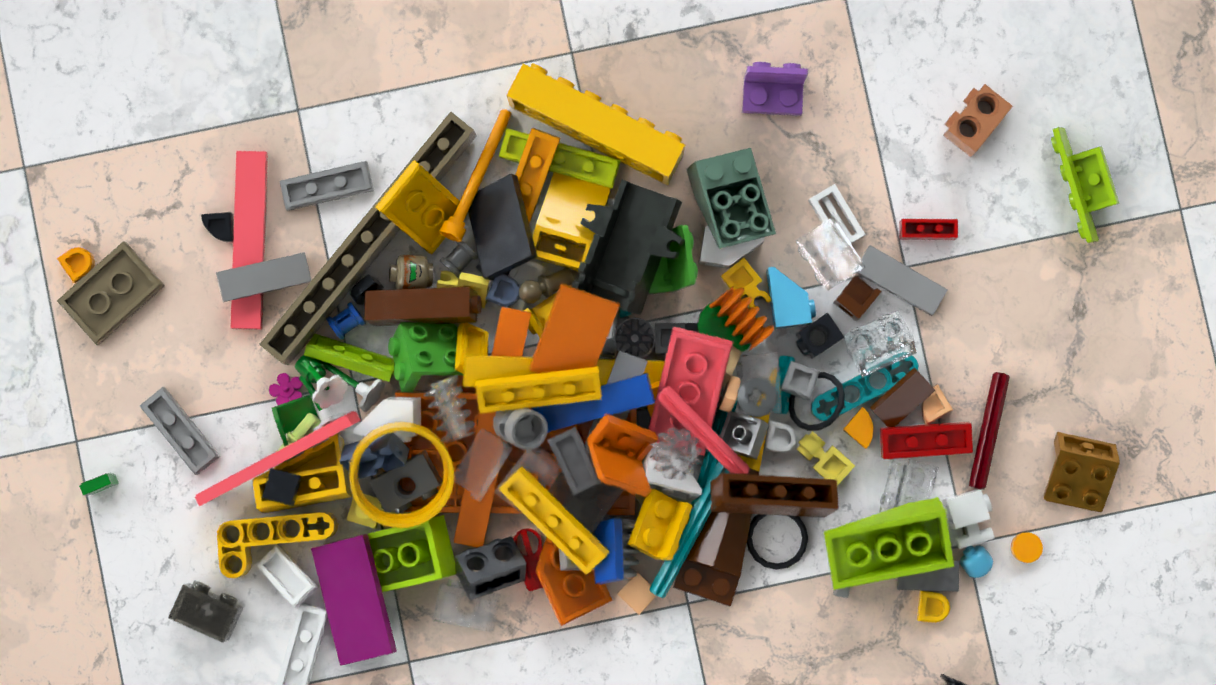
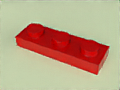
M956 422L880 428L881 458L897 459L973 453L972 423Z

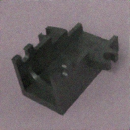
M621 180L612 208L609 206L587 204L586 210L594 211L595 219L589 222L587 219L582 218L580 224L596 234L593 237L585 262L580 263L578 269L580 273L579 278L573 282L572 287L614 301L620 305L619 307L622 310L641 315L661 258L677 259L679 253L671 252L669 246L673 241L683 245L684 239L672 232L682 202Z

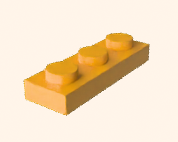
M532 128L515 173L518 177L529 223L532 220L561 139L536 128Z

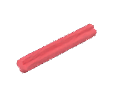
M670 386L665 387L659 392L657 396L658 401L730 473H749V466Z

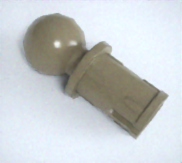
M568 268L548 276L539 275L537 278L538 282L527 280L521 284L519 296L524 302L529 304L537 302L542 294L548 298L553 292L559 290L561 284L573 285V275Z

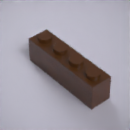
M722 473L710 482L711 512L825 518L839 509L837 480Z

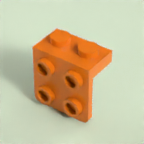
M606 413L586 439L597 477L606 485H614L625 489L631 494L647 497L651 489L641 461L657 443L656 432Z

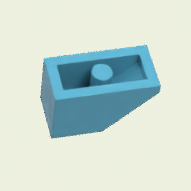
M769 267L766 270L775 329L810 325L812 323L811 318L816 317L814 299L809 300L808 293L775 267Z

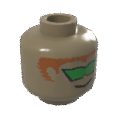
M399 255L396 264H390L389 282H395L396 290L432 287L433 263H428L427 258L422 255Z

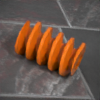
M731 287L713 301L709 307H721L717 317L720 318L728 315L729 318L724 326H736L732 336L735 337L743 334L744 337L739 344L740 346L751 344L749 352L770 336L775 327L774 325L763 327L767 320L766 315L756 318L760 308L758 306L748 308L752 301L751 297L740 298L745 289L743 287L737 289Z

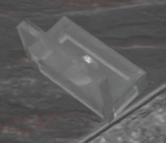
M484 428L480 429L454 473V482L471 492L470 496L481 502L511 452L513 445Z

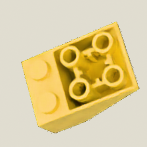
M554 172L532 236L537 253V258L535 259L578 271L580 263L585 262L593 237L596 234L580 224L582 218L587 219L589 222L595 219V212L586 210L587 204L606 206L611 188Z

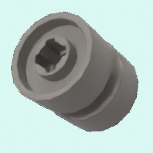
M529 408L497 411L493 419V428L496 435L500 439L524 450H533L539 447L547 435L545 418L540 413Z

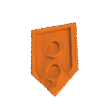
M546 536L535 571L561 626L613 601L606 585L595 583V569H592L587 575L582 570L561 571L559 548Z

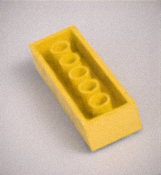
M532 63L531 66L522 64L506 95L510 107L609 157L619 159L621 163L668 186L684 155L685 144L681 143L682 138L670 131H666L663 134L654 129L655 124L641 117L637 121L627 116L628 111L621 106L612 104L609 107L601 103L602 98L593 92L585 90L583 94L573 89L575 85L562 77H558L556 80L548 76V71L537 64Z

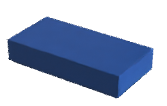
M612 518L594 523V537L609 550L607 556L595 566V583L607 584L624 580L622 519Z

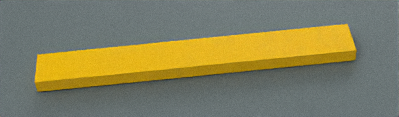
M464 355V387H476V381L538 373L529 370L533 357ZM616 359L598 360L596 367L599 370L600 386L607 385ZM648 360L643 374L648 373L650 383L661 380L665 361Z

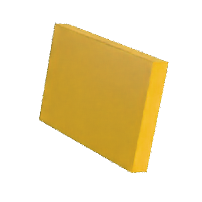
M413 160L375 208L432 255L446 238L439 233L443 222L448 220L450 216L453 217L460 200L419 163Z

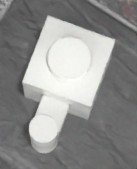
M976 489L942 500L950 528H965L966 535L956 537L959 549L994 539L991 527L980 530L978 522L990 519L989 512L992 511L990 499L987 494L982 493V490Z

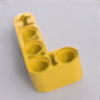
M317 512L224 522L217 530L220 571L228 578L244 576L252 567L251 546L327 539L336 534L339 526L338 520L330 512ZM322 517L324 522H329L330 527L325 529L324 534L322 529L309 530L308 525L320 523ZM291 520L297 521L300 526V532L296 537L290 536L286 530L287 524ZM261 523L267 524L270 529V534L265 540L257 535V527ZM231 526L237 527L240 532V537L236 542L230 541L227 537V530ZM233 556L239 557L242 561V568L239 572H234L230 568L229 562Z

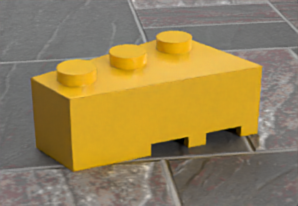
M337 433L314 448L311 447L288 462L285 461L272 468L302 477L294 506L262 498L270 470L252 479L256 509L263 513L353 497L349 471L339 462L345 445L344 439Z

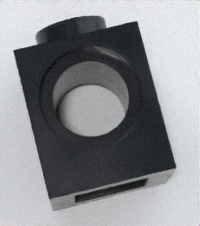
M826 313L795 335L798 340L795 341V344L804 356L809 354L811 359H813L845 337L829 313ZM812 330H820L824 333L825 342L823 345L816 346L810 341L809 336Z

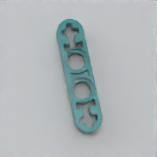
M907 353L899 354L842 383L843 389L847 386L856 387L859 390V398L854 403L844 400V409H842L840 415L888 391L906 375L905 372L894 375L897 381L892 383V377L885 368L886 365H889L890 370H893L900 366L899 360L902 359L904 362L910 361L912 366L908 371H911L914 367L918 370L919 365L916 358ZM874 372H880L885 376L886 384L881 389H875L870 385L869 378ZM836 387L813 399L810 409L812 415L817 420L826 421L834 413L837 405L829 409V416H826L825 413L819 414L817 408L820 407L819 401L822 399L825 403L834 400L835 398L831 395L832 393L837 392V398L839 397Z

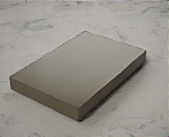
M123 241L61 296L57 302L96 345H100L165 285L134 250Z

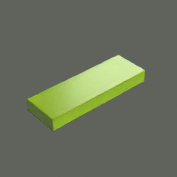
M314 334L306 345L305 356L390 382L394 376L395 363L391 357L318 334Z

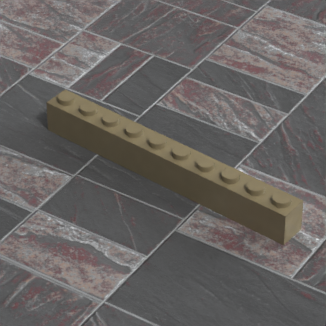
M452 112L446 116L259 344L282 364L289 366L326 321V318L330 316L399 232L400 228L376 209L375 206L413 160L440 182L477 137L474 129Z

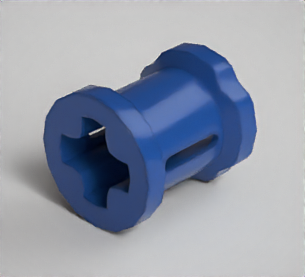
M349 302L347 308L333 318L331 316L326 318L340 340L345 339V334L358 325L363 326L366 324L364 318L352 302Z

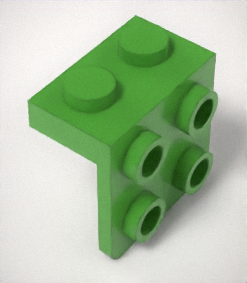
M680 225L672 229V232L684 239L683 245L678 244L677 241H673L670 244V251L679 253L678 258H661L648 295L676 292L695 284L698 268L692 256L694 246L693 235L689 232L687 225Z
M400 322L394 336L389 339L388 350L394 359V376L396 380H399L401 392H413L422 375H463V373L455 370L458 331L455 324Z

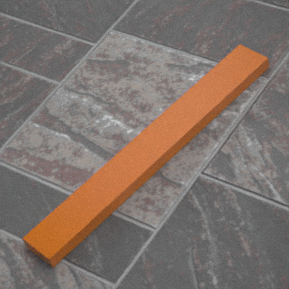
M501 307L491 356L523 357L532 312ZM496 412L479 414L453 543L476 548L484 546L505 441L496 435L493 428V419Z

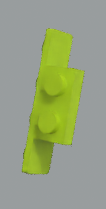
M1054 128V136L1051 137V142L1055 153H1060L1063 165H1060V172L1065 182H1069L1072 192L1068 194L1070 205L1074 211L1077 210L1080 221L1077 222L1079 234L1082 239L1086 238L1087 243L1097 242L1099 238L1091 212L1120 204L1103 148L1099 146L1073 155L1065 128Z

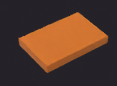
M561 284L529 370L539 374L596 367L620 305L614 301Z

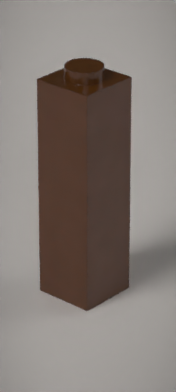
M471 287L365 291L364 320L373 326H396L400 322L430 324L477 323V314L481 313L482 302L481 297Z

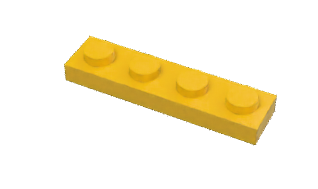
M598 367L476 381L479 414L602 399Z
M523 466L499 488L586 575L609 553V550Z

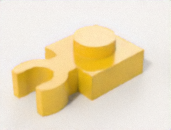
M742 258L720 276L729 289L731 287L733 289L740 287L745 289L741 297L746 295L752 298L748 306L749 308L755 307L754 300L758 296L763 297L767 303L771 301L767 292L758 290L756 287L762 282V279L745 258Z

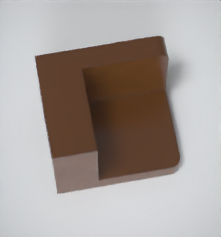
M854 276L833 303L853 320L857 321L882 291L878 288L873 289L858 276Z

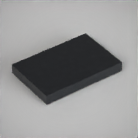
M509 174L478 190L468 214L484 279L492 280L537 258V253L517 175Z

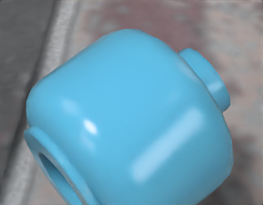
M969 546L963 550L964 556L960 559V565L970 577L979 578L991 570L993 559L983 546Z

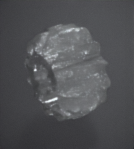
M670 428L667 430V433L658 434L659 443L651 444L656 449V453L650 456L653 461H657L654 469L657 472H661L662 476L668 479L683 480L686 474H695L693 465L702 464L697 459V455L703 451L700 447H696L699 439L691 436V432L686 429Z

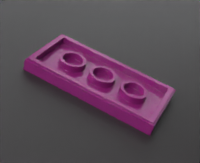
M368 533L311 548L340 666L397 652Z

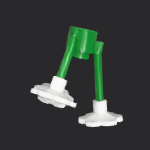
M305 355L301 356L295 364V369L301 375L299 380L306 386L319 410L318 415L322 421L320 425L313 429V432L344 416L343 413L332 416L328 407L331 404L341 402L344 396L343 393L348 389V384L356 388L355 392L363 396L359 408L364 412H367L378 401L380 393L385 386L381 379H377L369 387L363 382L355 381L330 363ZM325 369H327L334 375L329 379L325 378ZM312 383H313V384L317 383V390H316V391H315V389H314Z

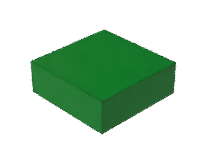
M105 473L81 483L79 487L84 496L93 495L119 483L115 474Z

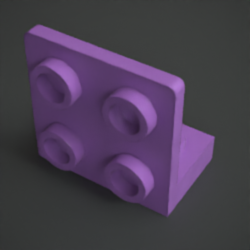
M754 62L753 66H747L743 85L742 113L801 116L803 85L808 76V69L801 68V65L796 63L783 64V67H771V63Z

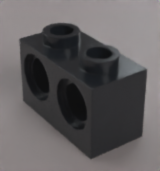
M509 536L504 539H495L489 544L475 549H467L461 554L456 555L455 573L469 600H473L525 581L527 563L513 537Z

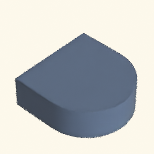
M502 274L494 278L486 300L503 307L512 306L520 298V286L515 279Z

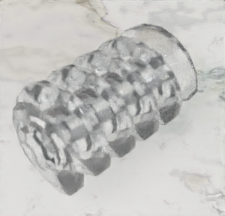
M458 375L449 376L427 384L426 386H431V389L424 393L425 397L435 398L428 407L439 409V412L432 418L433 420H443V423L436 428L437 431L447 432V435L441 439L443 443L456 441L475 433L469 432L475 426V422L465 420L471 414L470 409H461L467 403V399L456 397L463 391L462 386H453L459 380Z

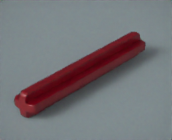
M995 372L992 375L969 480V486L972 488L983 490L987 485L1010 376L1005 373Z

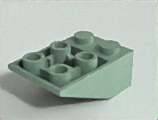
M751 148L695 161L686 169L694 197L719 249L776 234Z

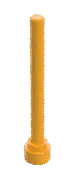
M502 109L499 113L453 217L450 216L442 224L439 233L447 239L461 242L466 232L464 228L466 225L464 222L465 217L512 116L511 112L506 109Z

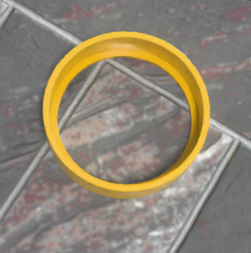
M395 422L376 428L361 440L351 458L349 479L356 503L369 518L385 526L408 528L425 523L442 510L453 489L454 469L447 448L436 434L418 424ZM396 431L413 432L429 440L438 450L444 468L442 484L436 496L421 509L404 514L386 512L374 506L363 494L358 480L360 459L367 447L382 435Z

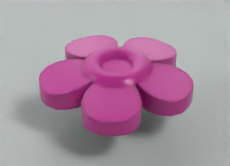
M286 373L277 376L279 385L271 384L269 387V394L277 397V405L289 402V398L292 401L303 397L302 393L298 391L303 386L299 377H293L290 380Z

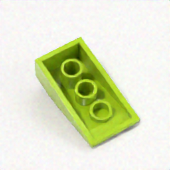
M938 497L907 503L823 532L834 590L954 567L946 510Z
M444 515L433 517L425 523L413 527H393L368 533L382 592L430 582L456 574V563Z

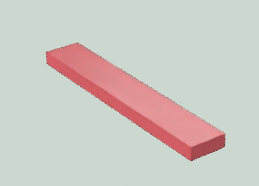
M236 151L232 269L264 262L268 153L266 151ZM263 293L231 300L232 329H262Z
M352 411L196 494L195 499L199 507L361 421L357 412Z

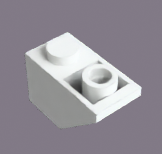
M705 226L699 264L729 269L761 246L765 237L719 249L709 227Z
M389 397L382 400L354 428V435H364L365 437L376 428L395 422H409L421 426V397ZM408 431L394 432L402 442H409L411 437L419 435Z

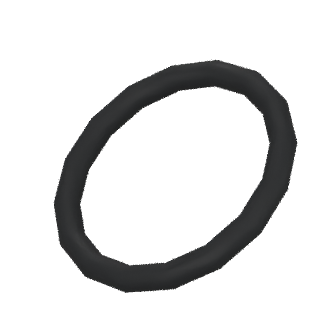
M819 372L818 378L830 380L836 386L839 394L838 405L834 413L820 424L809 425L802 422L796 416L794 409L796 396L790 395L789 414L792 421L798 427L807 431H818L830 426L839 417L844 407L845 392L842 383L834 375L826 372Z
M757 514L750 523L747 538L748 551L754 560L766 568L776 570L789 568L797 563L805 553L808 543L807 529L799 516H788L797 523L801 531L802 542L799 551L787 562L772 563L760 557L754 549L752 540L754 528L761 519L767 516L765 514Z

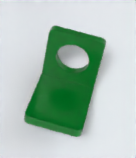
M310 395L272 407L275 423L284 446L289 445L286 433L294 431L308 413L318 417Z

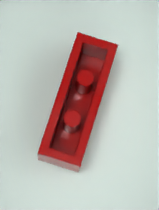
M901 219L899 221V240H956L958 238V219Z

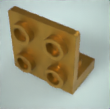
M1057 432L1054 440L1056 459L1043 495L1044 500L1102 512L1120 464L1116 444Z

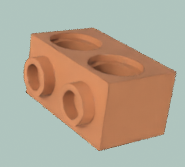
M986 84L979 91L973 88L963 100L967 105L961 113L955 110L944 124L948 127V130L943 136L970 157L978 151L1013 107ZM979 101H986L990 104V114H984L979 110ZM960 124L970 125L973 129V136H963L959 130Z

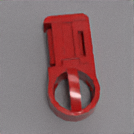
M526 528L518 531L513 539L517 545V537L520 534L522 536L527 555L522 554L527 563L526 579L524 582L528 591H534L543 588L535 571L543 549V543L540 534L536 530ZM527 532H532L538 539V550L535 553L532 551Z

